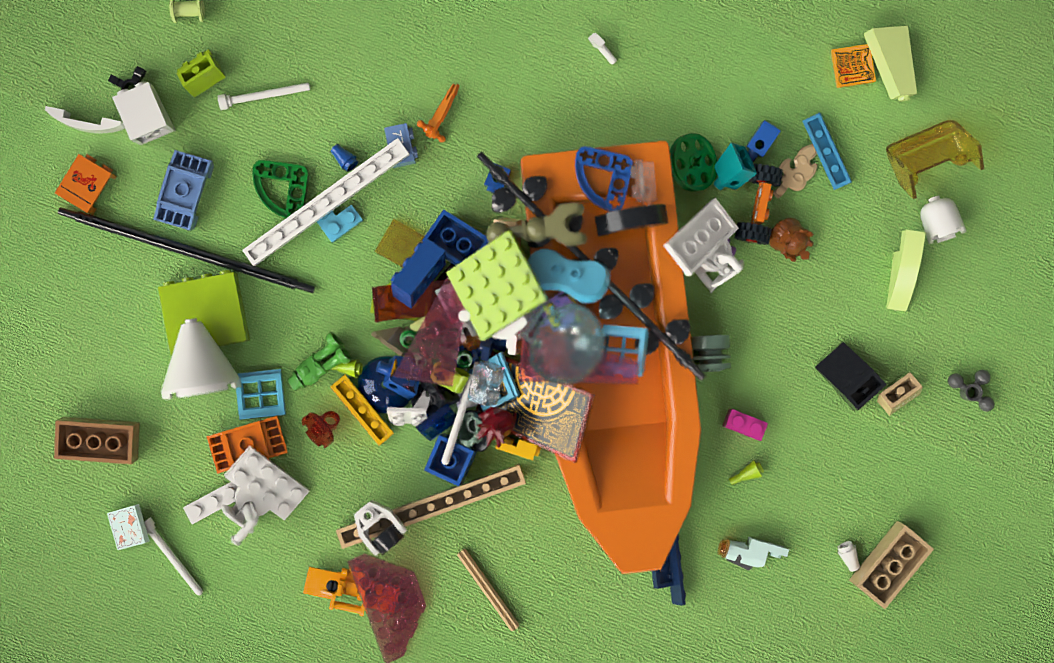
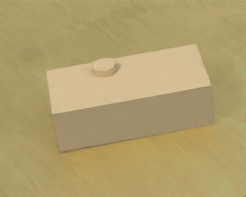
M897 521L849 581L879 606L886 609L934 549L910 528Z

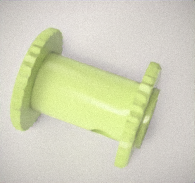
M170 0V15L174 23H177L178 17L199 16L200 22L204 21L205 6L203 0L178 2Z

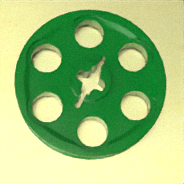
M697 133L682 135L673 142L670 148L672 176L676 183L684 190L690 192L708 188L713 183L717 174L714 168L717 163V157L711 143L704 136ZM696 140L700 144L699 150L695 146ZM682 142H683V143L685 144V146H686L685 152H684V151L682 150V148H681V143H682ZM706 156L709 158V165L705 162ZM677 160H680L682 164L681 169L677 167ZM702 173H703L704 176H705V182H704V183H703L702 180H701V174H702ZM688 175L691 178V185L687 182Z

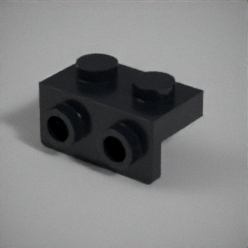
M427 369L423 370L420 379L421 385L424 389H427L431 402L439 410L460 401L458 393L435 384L431 380V372H428Z

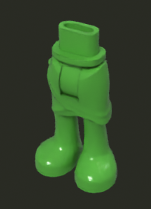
M328 333L325 337L327 345L316 354L310 355V357L298 365L295 369L296 371L292 372L293 375L287 380L293 390L297 391L301 387L311 386L333 367L352 361L350 353L347 349L343 348V342L335 333ZM336 352L335 355L331 357L329 360H327L325 363H320L326 357Z

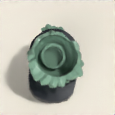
M466 410L459 431V442L465 447L469 448L471 446L476 451L483 452L489 446H487V435L479 440L476 437L481 429L477 426L482 423V418L479 417L481 413L475 410Z

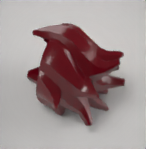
M490 406V408L479 414V417L482 418V423L477 425L481 429L476 437L479 440L487 435V446L496 439L497 447L500 448L501 443L505 444L504 438L512 433L515 428L516 413L514 412L512 415L506 410Z

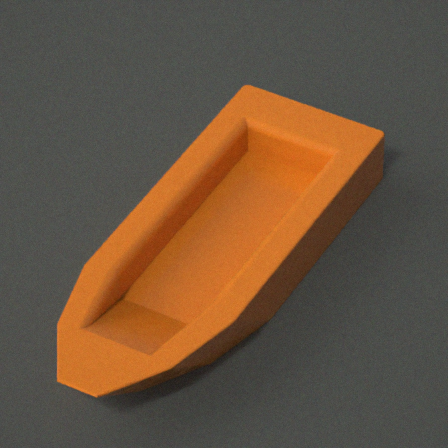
M666 141L596 148L626 155L633 162L622 209L665 204L669 223L653 228L632 229L605 236H598L595 217L604 215L609 211L596 206L581 190L575 172V158L578 150L523 156L521 158L522 185L527 178L533 176H544L547 179V189L544 196L537 201H532L546 216L553 214L554 210L561 204L580 203L584 205L583 223L579 232L587 236V243L576 246L590 260L594 261L596 252L602 248H616L618 250V262L615 268L610 271V280L628 298L631 289L637 284H652L654 286L655 292L652 302L647 307L639 309L664 334L669 322L677 319H687L689 321L683 270L663 246L679 231L669 144ZM584 151V153L579 154V156L582 157L583 161H586L587 158L593 159L592 163L595 164V159L598 153H594L593 157L589 156L587 151ZM602 155L599 157V163L606 166L610 163V159L608 156ZM613 157L611 168H615V164L620 165L622 170L625 167H629L626 164V160L619 163L615 162L617 158ZM583 165L584 174L589 186L598 196L606 200L613 172ZM616 179L613 185L616 189H623L625 183L622 179ZM611 191V194H615L613 201H609V203L612 204V208H616V206H620V203L617 202L618 196L623 197V193ZM525 206L526 221L536 217ZM551 239L543 247H529L530 256L540 249H552L570 260L578 259L557 239ZM607 289L603 297L611 295L613 293L609 289ZM544 290L548 300L563 292L559 290ZM574 299L584 324L554 331L551 330L549 324L538 328L544 378L589 397L573 458L554 450L579 520L621 574L661 570L692 503L701 435L695 375L688 368L680 366L673 353L660 340L659 347L653 353L646 355L643 376L603 372V376L574 372L580 333L601 335L603 325L647 328L625 305L623 311L617 317L602 319L599 317V303L601 299L591 303H584ZM541 304L537 307V315L544 313ZM689 333L688 338L683 343L675 345L690 354L693 359L691 335ZM609 336L608 347L621 348L623 337ZM626 338L625 349H635V338ZM607 351L606 362L620 363L621 352ZM624 353L623 363L637 365L638 354Z

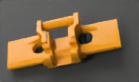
M309 566L303 593L331 599L330 610L335 608L360 614L359 616H363L365 607L394 613L400 586L368 578L369 573L342 568L341 572H333ZM372 588L375 590L376 596L374 598H367L365 591ZM345 594L357 597V600L362 601V606L335 601L336 596Z

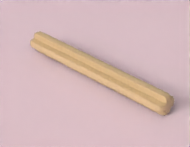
M466 549L461 550L457 554L459 559L510 631L516 630L519 627V623L468 551Z

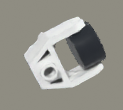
M371 500L354 514L358 535L375 556L379 552L383 555L405 537L403 533L407 529L389 507L383 506L374 500ZM366 512L371 514V518L366 516ZM380 518L391 520L393 524L372 541L368 534L369 527Z

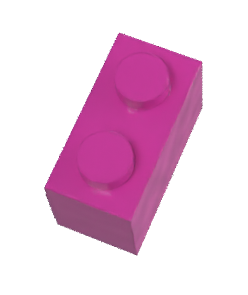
M728 409L722 427L762 441L768 423L739 411Z

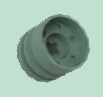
M730 335L691 337L692 350L698 351L699 354L693 356V360H699V365L696 366L702 372H718L731 368V363H722V359L731 358V355L722 354V350L730 348Z

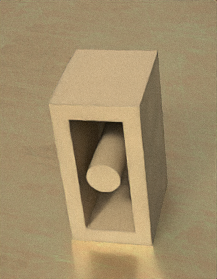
M908 373L881 392L877 402L890 416L917 397L923 387L911 373Z

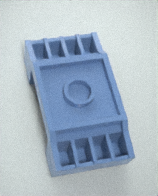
M174 150L159 193L153 220L190 231L195 229L199 218L195 214L206 178H211L214 165L211 160Z

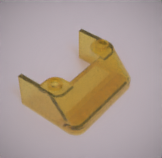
M954 120L943 121L894 142L886 148L888 160L899 185L913 199L917 198L915 185L919 181L917 174L950 160L953 164L959 166L972 162L980 170L984 169L981 143Z

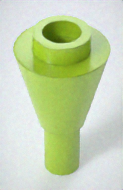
M356 359L347 364L341 363L330 370H338L341 373L357 378L362 374L363 365L359 359Z
M753 460L739 474L729 478L731 485H734L742 480L746 481L763 477L764 469L760 462L756 463Z

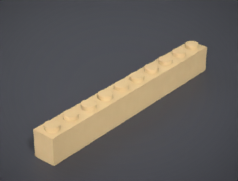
M520 464L391 510L404 526H408L524 485L526 481ZM380 518L369 527V537L371 539L377 537L393 524L392 521L387 518ZM356 522L336 530L342 549L363 542L358 535Z

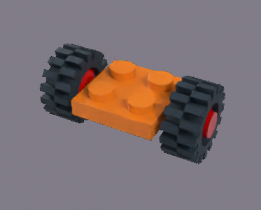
M753 163L757 174L748 182L756 183L760 186L757 188L751 223L738 222L737 227L739 229L735 233V239L748 243L768 245L772 229L760 224L768 219L770 209L767 208L768 201L772 200L773 196L771 187L781 185L783 170L778 167L775 168V166Z

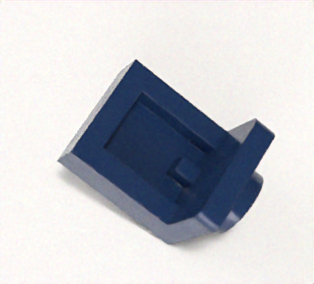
M491 336L487 340L481 341L479 351H482L481 360L488 362L494 349L505 352L507 339Z

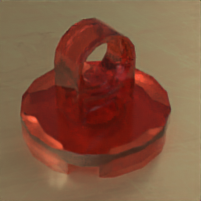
M334 411L325 412L321 416L314 412H309L302 418V425L306 424L308 429L306 434L313 443L319 447L323 445L324 448H327L334 442L332 431L338 427L340 417ZM332 417L336 423L328 424L325 419Z

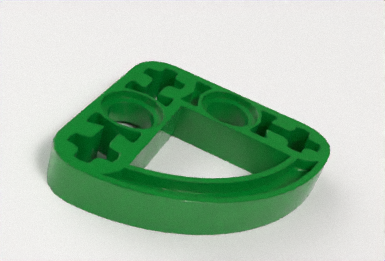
M267 160L255 162L252 173L254 187L258 197L269 210L286 219L292 215L290 210H294L295 204L291 203V200L301 202V205L297 204V210L305 205L309 171L304 166ZM264 164V167L272 169V176H270L271 172L263 171V174H261L258 167ZM283 166L286 168V174L283 177L277 176L276 170L278 167ZM300 169L305 173V176H301L300 179L304 186L293 184L294 181L298 183V176L295 173L299 172ZM262 178L289 182L286 210L278 207L268 197ZM295 188L302 189L303 194L300 198L293 197L292 192Z

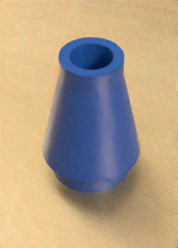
M336 144L330 152L334 155L342 170L350 172L357 166V157L339 144Z

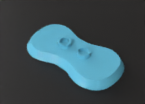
M552 249L537 250L528 258V262L543 291L559 290L580 302L591 303L601 299L608 289L610 271L601 262L570 260Z

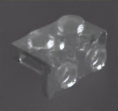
M634 160V166H630L631 178H635V186H632V198L636 197L637 203L655 202L654 162Z

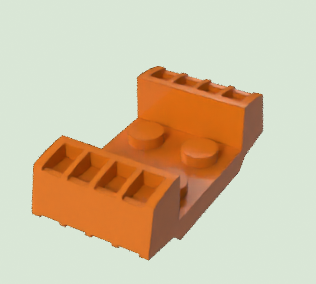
M277 416L207 436L217 474L228 471L249 446H252L268 459L288 453Z

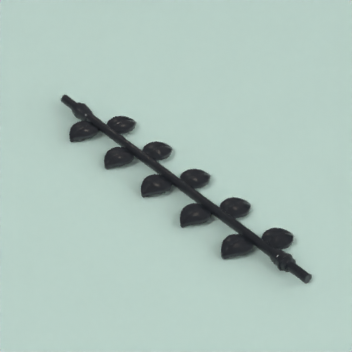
M482 151L477 155V158L490 170L489 173L492 175V178L506 186L495 190L493 193V211L505 212L510 210L516 204L518 198L536 217H546L532 202L541 199L546 192L547 179L544 176L527 178L523 183L521 191L509 179L502 166L495 165ZM582 215L575 216L570 220L569 229L571 232L578 233L583 223ZM546 238L540 242L531 240L528 242V246L531 248L543 247L551 239ZM566 246L578 258L572 260H590L577 246ZM602 248L596 252L594 261L601 262L611 271L618 262V250L616 248ZM610 280L608 289L613 294L601 299L599 303V317L602 319L615 318L621 314L625 305L649 329L646 355L653 353L659 347L660 340L673 353L680 366L688 368L702 381L706 375L693 363L694 360L690 354L675 345L683 343L688 338L690 322L687 319L673 320L668 323L664 334L639 309L647 307L652 302L655 292L654 286L652 284H637L631 289L628 298ZM635 339V350H639L640 339Z

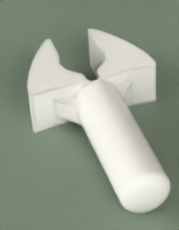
M593 33L588 38L594 48L599 49L610 64H615L617 59L604 45L605 41L598 34Z

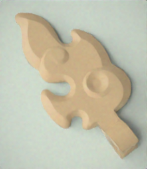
M813 143L799 150L794 158V169L790 167V158L781 163L779 168L783 170L784 175L781 179V185L773 193L776 198L779 199L788 187L794 191L802 190L806 186L807 181L814 176L817 164L814 163L812 165L810 161L816 156L817 152Z

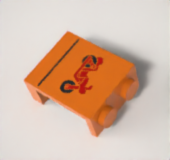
M78 154L55 194L86 213L93 215L97 209L93 207L94 203L109 179H116L117 176L112 174L113 169L104 164L102 166L96 164L97 160L86 154L84 157Z

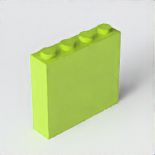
M231 270L220 271V275L213 276L212 273L203 274L201 279L194 280L193 277L183 278L180 283L168 281L164 282L163 286L158 287L170 355L173 354L181 324H185V320L197 318V322H202L218 347L250 341L237 273L231 272Z

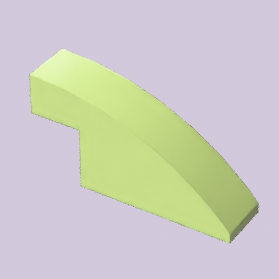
M902 231L900 250L893 254L886 309L907 311L919 272L926 232Z

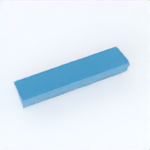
M818 113L803 120L802 122L833 189L836 190L852 183L821 114Z

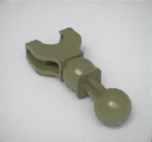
M580 203L561 204L550 216L544 218L534 217L529 221L522 220V226L509 227L506 223L495 222L487 229V240L491 243L509 230L513 232L515 238L524 237V240L528 242L531 240L540 242L549 238L557 239V241L566 246L587 243L586 235L580 232H571L569 229L570 220L584 213V205Z

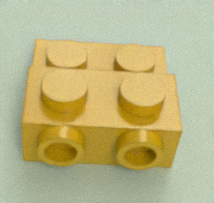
M507 436L504 438L505 444L501 443L500 448L496 445V449L533 460L534 456L538 457L541 449L540 443L526 436H520L518 443L514 442L515 439Z

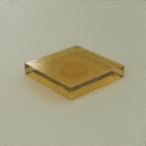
M393 218L374 252L403 268L402 265L406 258L412 257L415 253V247L419 242H422L425 236Z

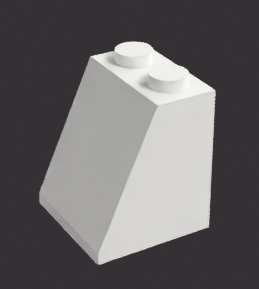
M140 82L135 85V88L121 90L117 92L116 96L112 97L131 141L143 145L176 131L154 86L149 82Z

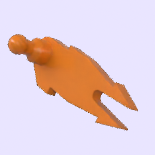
M453 84L428 124H425L423 120L417 122V126L423 129L427 137L437 138L441 143L445 142L446 138L440 134L438 128L441 122L444 121L455 96H457L460 85Z

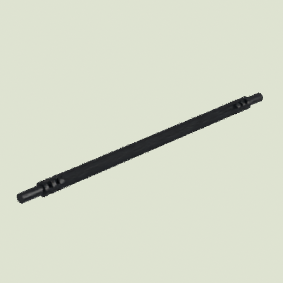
M62 207L58 209V215L75 219V222L294 290L297 288L310 293H314L316 286L298 281L297 278L253 266L81 211L75 212Z

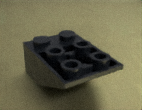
M844 342L815 366V369L852 410L858 411L887 385Z

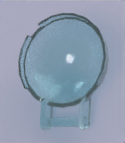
M565 303V306L557 307L555 310H552L545 304H541L536 308L522 331L519 330L517 333L518 336L531 344L529 347L530 358L528 359L534 371L541 378L558 384H573L588 377L599 366L605 350V336L599 321L588 309L575 304ZM546 311L548 315L538 324L531 338L528 336L543 312Z

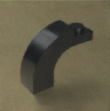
M665 204L631 207L607 212L604 215L595 217L598 236L669 224Z

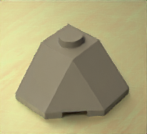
M407 326L404 329L402 327L373 331L371 334L402 357H405L409 351L408 348H405L400 343L401 333L410 329ZM407 336L406 339H407V340H412L413 337H412V336Z

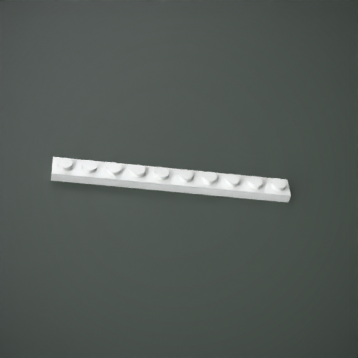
M397 138L243 249V252L253 266L258 265L410 155L400 139Z

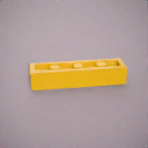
M346 374L330 386L378 446L394 434Z

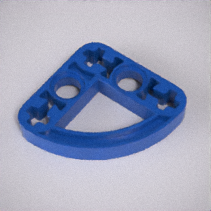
M581 147L577 151L575 158L576 178L581 190L596 206L609 212L621 210L624 205L633 166L631 158L626 155L596 148ZM584 151H587L589 156L594 157V153H598L595 159V164L592 163L593 159L587 158L586 161H583L582 157L579 156V154H583ZM602 155H606L610 159V163L606 166L599 163V157ZM613 157H616L617 159L615 162L621 163L623 160H626V164L629 165V167H625V169L622 170L620 165L615 164V168H611L613 163ZM583 165L613 172L606 200L598 196L589 186L584 174ZM616 179L624 181L625 186L623 189H616L613 184ZM611 191L623 193V197L618 196L617 202L620 203V206L618 205L616 208H612V204L609 203V201H613L615 194H611Z

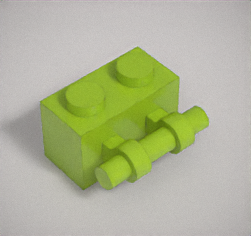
M209 49L203 53L196 54L197 57L189 62H184L182 67L177 69L178 72L176 74L180 82L194 98L226 77L219 63L212 57L213 54Z

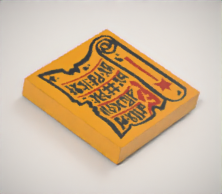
M868 44L831 50L837 88L876 82L872 54Z

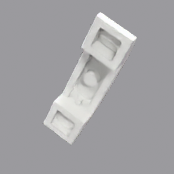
M45 107V110L52 117L80 131L111 133L125 129L121 121L102 118L101 125L70 119L71 113L65 110Z

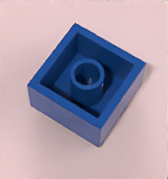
M442 433L438 436L424 471L460 486L466 479L477 451L471 446L468 448L461 445L459 439H457L450 462L444 465L442 458L450 435Z

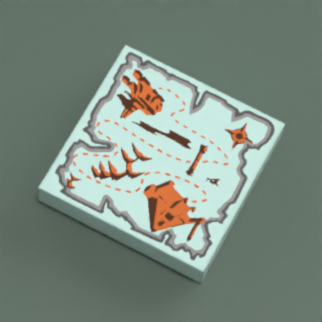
M139 504L107 513L117 550L149 542Z

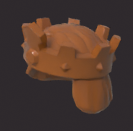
M786 218L779 221L772 229L769 244L792 262H796V257L801 256L802 260H808L810 253L805 250L808 246L813 247L814 242L810 240V237L814 234L802 227L795 218Z

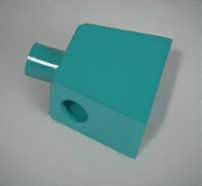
M732 142L729 144L715 164L714 168L718 178L714 181V186L719 190H722L724 187L736 190L757 174L746 147Z

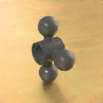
M978 370L975 373V382L973 384H965L963 377L958 373L949 376V386L955 389L960 388V396L963 400L979 402V408L985 412H989L994 408V400L988 396L982 397L983 390L980 387L990 381L991 376L988 371ZM971 387L974 389L973 397L968 395V390Z

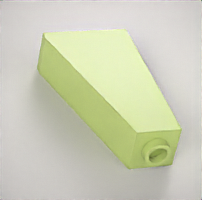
M908 26L873 28L864 33L866 42L890 99H898L899 102L910 100L911 96L917 94Z

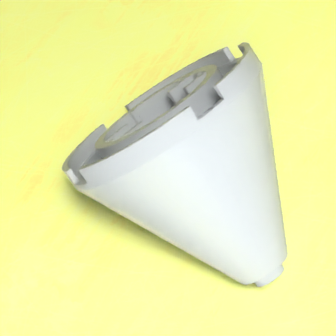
M197 318L185 320V324H181L161 390L162 399L172 398L171 393L176 392V397H185L228 389L227 384H231V388L242 387L240 377L203 323L197 322Z

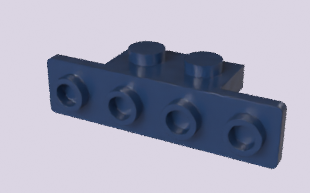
M678 534L662 569L652 571V578L655 589L670 586L672 604L683 606L686 605V593L683 585L684 575L681 568Z

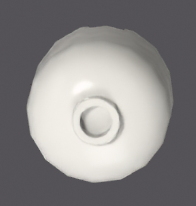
M940 196L928 199L929 203L921 209L920 217L929 244H933L934 240L940 243L955 238V233L960 231L961 234H964L967 231L957 205L949 198L940 199Z

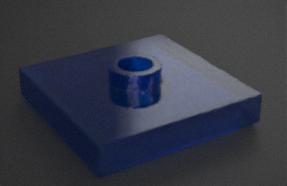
M446 404L417 425L416 428L425 438L432 441L454 424L457 413Z

